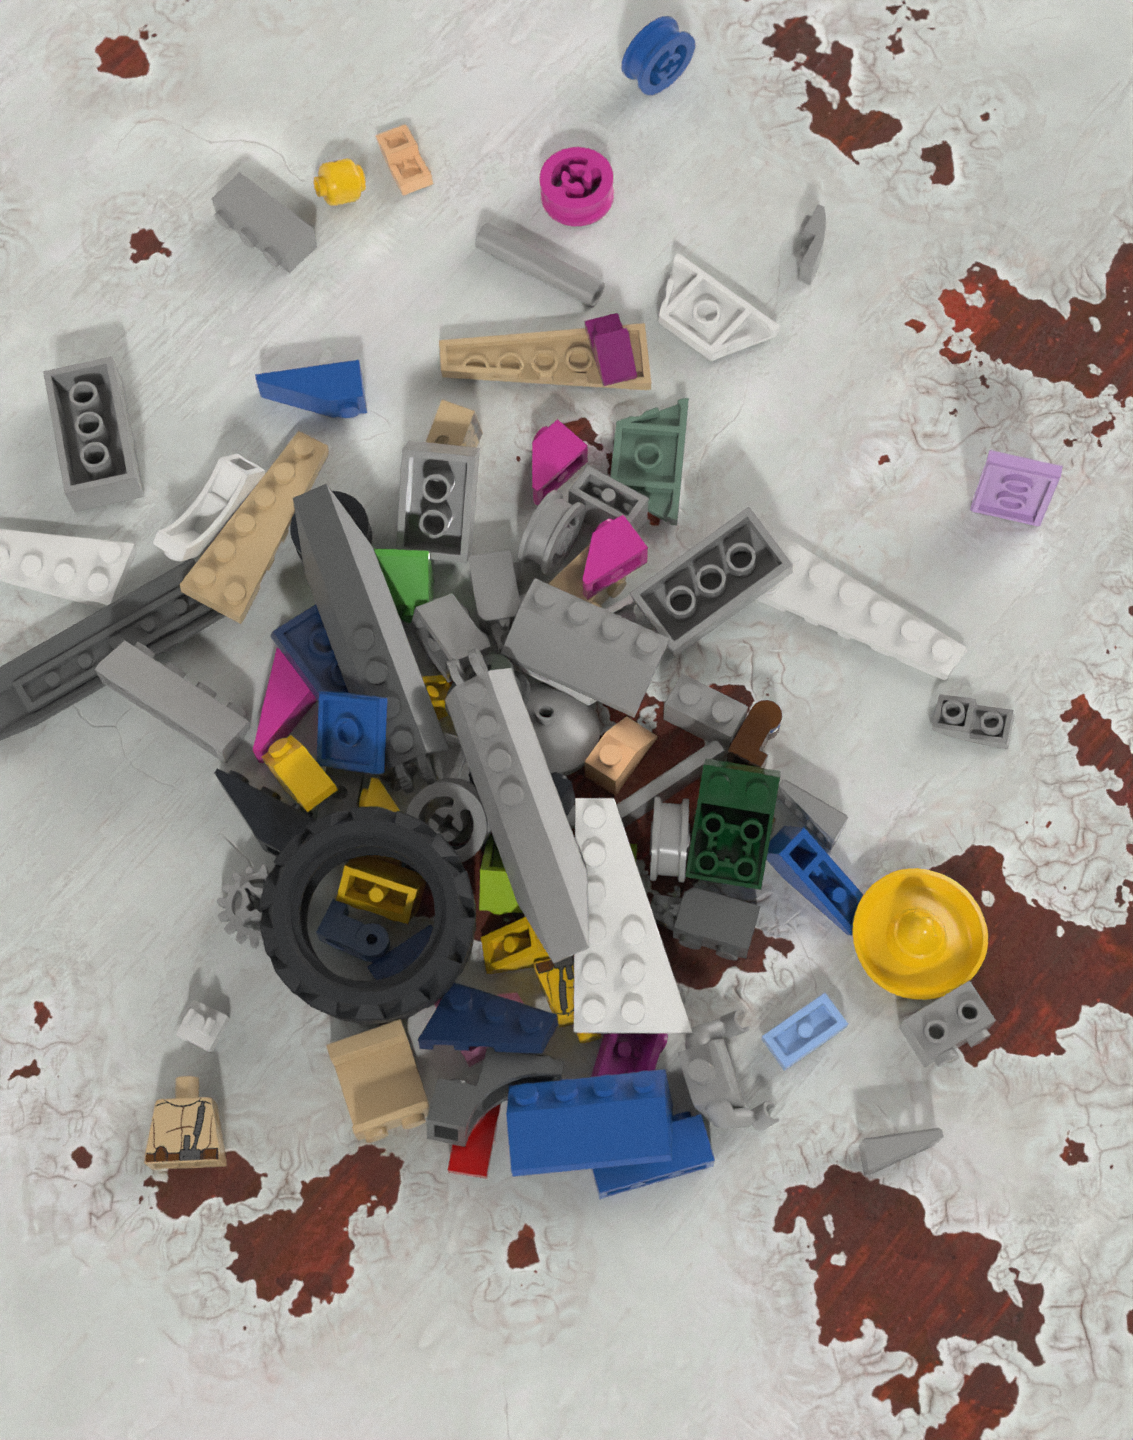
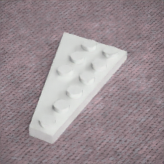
M575 798V840L587 870L590 948L574 954V1033H692L614 798Z

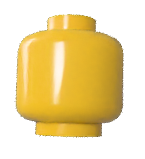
M349 158L321 164L318 176L313 179L317 196L323 197L330 206L358 201L361 192L365 191L366 188L365 176L361 166L355 165Z

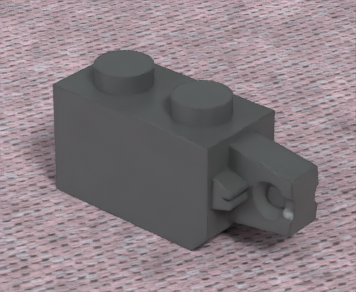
M695 887L685 891L683 898L654 894L650 905L655 922L672 930L673 938L679 939V944L697 950L701 949V946L714 949L718 956L729 960H738V957L747 958L761 907Z

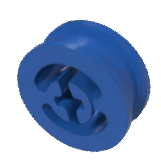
M659 17L647 24L627 47L621 63L622 73L630 80H637L638 88L645 95L658 94L673 84L685 71L695 51V39L688 32H680L677 21L672 17Z

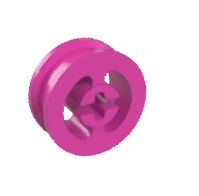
M585 147L562 149L550 156L540 172L541 202L546 213L555 221L567 226H586L603 218L610 210L614 200V176L610 163L599 152ZM562 180V185L556 187V185ZM598 187V189L594 193H592V188Z

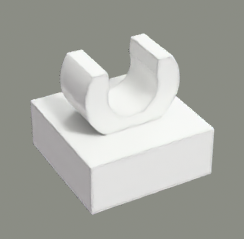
M193 1000L176 1035L180 1039L213 1053L230 1018L224 1013Z

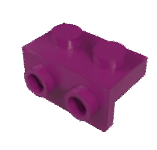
M604 1033L591 1077L656 1070L659 1055L667 1044L668 1034Z

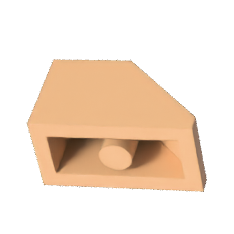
M625 717L603 735L584 761L585 776L616 796L653 745L657 735L629 717Z

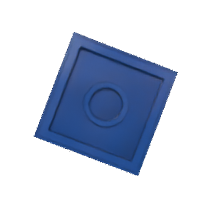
M319 691L316 762L323 767L371 774L384 773L387 698L334 691Z

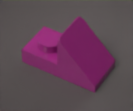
M618 313L586 320L585 331L603 387L637 378L629 332L627 328L622 327Z

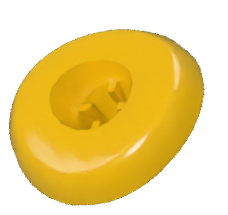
M908 868L887 874L872 884L865 892L854 916L853 942L863 969L878 986L903 998L927 1000L943 997L972 980L981 967L987 953L988 930L977 902L959 883L931 870Z

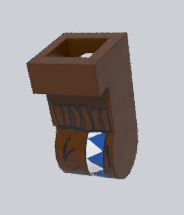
M761 700L754 704L728 749L727 762L760 768L766 767L768 754L762 751L767 741L779 733L782 721V710L779 705L769 700Z

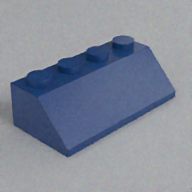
M665 1069L509 1086L506 1118L513 1177L672 1161L673 1103Z

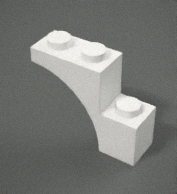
M239 454L219 458L207 484L193 504L175 522L157 531L153 544L164 550V554L175 561H185L203 555L231 519L233 513L238 510L262 479L265 470Z

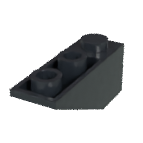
M217 768L214 772L220 785L263 850L277 857L293 836L307 830L305 826L315 821L312 817L314 815L313 812H307L298 803L290 806L280 801L281 796L267 787L263 786L259 790L249 785L250 781L236 771L230 770L229 773H226Z

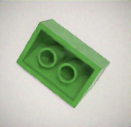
M374 549L399 617L402 621L411 623L415 608L433 601L435 580L429 551Z

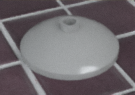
M546 683L530 684L531 693L526 708L550 773L558 772L564 776L570 775L585 766L584 761L599 742L600 724L597 714L591 705L588 706ZM541 715H549L551 717L544 718Z

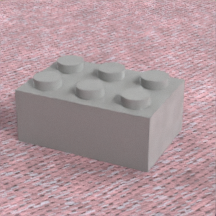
M408 441L402 449L396 537L397 550L429 551L430 559L468 562V556L472 553L480 448Z

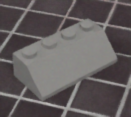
M534 578L517 612L500 655L505 656L510 662L635 717L670 638Z
M124 640L94 669L104 685L224 763H227L251 728L249 721L245 719L248 714L243 709L231 702L227 706L214 699L217 695L216 692L201 682H198L196 686L183 679L186 675L184 671L170 662L163 666L153 659L155 653L139 642L132 646Z

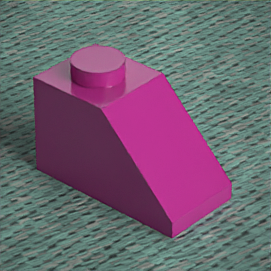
M558 419L549 427H542L536 433L532 442L533 502L537 506L549 492L558 490L588 462V445Z
M624 515L619 516L615 520L607 519L603 521L592 534L583 575V595L587 600L647 563L648 547Z

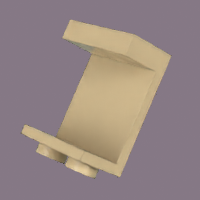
M401 1019L326 1045L351 1117L352 1130L358 1141L365 1139L366 1143L375 1142L389 1135L387 1130L403 1126L405 1130L411 1129L426 1122L425 1117L428 1116L430 1105Z

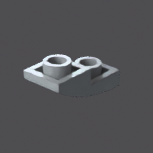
M820 204L817 205L812 216L808 214L805 216L799 229V234H802L803 237L802 250L796 262V265L800 266L798 280L808 285H811L819 267L825 237V207Z
M939 694L932 730L960 740L1008 749L1015 714L1014 710L977 705L976 699Z

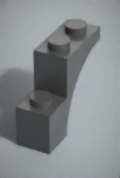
M487 1047L477 1086L470 1085L461 1079L446 1080L438 1078L427 1116V1139L465 1147L478 1121L492 1108L508 1100L509 1086L563 1080L564 1061L556 1060L544 1054L536 1056L526 1053L495 1052L492 1047Z

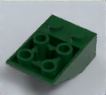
M705 758L685 877L762 889L781 771Z

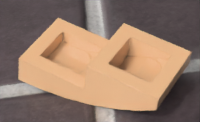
M406 124L375 135L386 164L403 196L433 184L431 173L420 156L417 142Z

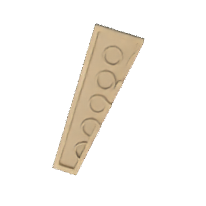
M645 323L622 325L629 332L637 378L604 387L585 328L439 340L441 374L443 378L651 390Z
M300 431L296 433L180 583L182 593L240 624L244 621L260 590V583L266 571L270 570L281 542L284 543L289 533L288 528L295 512L293 498L311 490L329 454L328 445Z

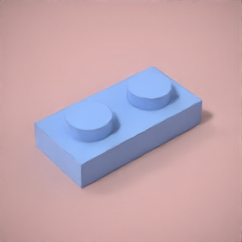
M824 993L764 1034L761 1040L785 1071L847 1028L848 1023L827 994Z

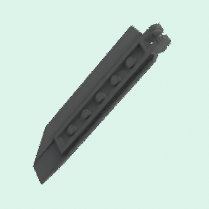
M324 484L293 498L305 576L348 692L351 694L387 698L385 770L379 776L383 777L395 768L403 790L406 794H409L415 788L407 765L418 761L423 780L428 785L436 782V777L428 756L431 753L446 751L449 747L374 548L329 486Z
M193 558L186 560L0 667V741L41 724L105 687L106 685L102 683L94 669L124 640L132 646L136 642L143 644L155 653L153 657L155 658L226 617L181 592L180 583L196 564Z

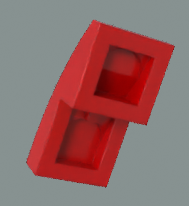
M502 1103L492 1108L478 1121L465 1147L452 1144L448 1165L449 1173L488 1179Z

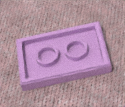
M989 450L970 510L976 513L1040 526L1061 478L1063 466Z

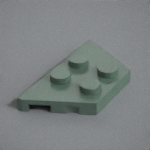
M689 398L679 399L677 405L662 410L656 407L645 411L640 416H630L616 421L610 477L649 498L648 512L675 526L678 523Z

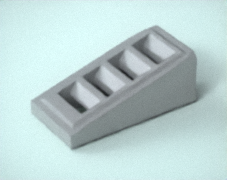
M782 779L779 784L777 798L826 848L831 850L845 829L848 819L847 815L788 780Z
M932 1128L864 1138L859 1145L864 1176L871 1175L935 1146L943 1138L942 1129Z

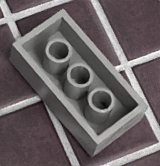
M113 357L43 371L64 493L74 512L144 497L122 379Z
M747 507L631 591L630 595L656 633L670 638L667 648L674 657H677L792 574L793 564L751 508Z

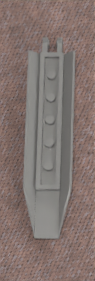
M475 647L467 652L469 661L477 676L467 680L464 668L456 657L447 661L450 675L457 686L451 690L445 702L516 901L552 962L556 963L590 948L587 870L513 670L506 668L488 671L481 652Z

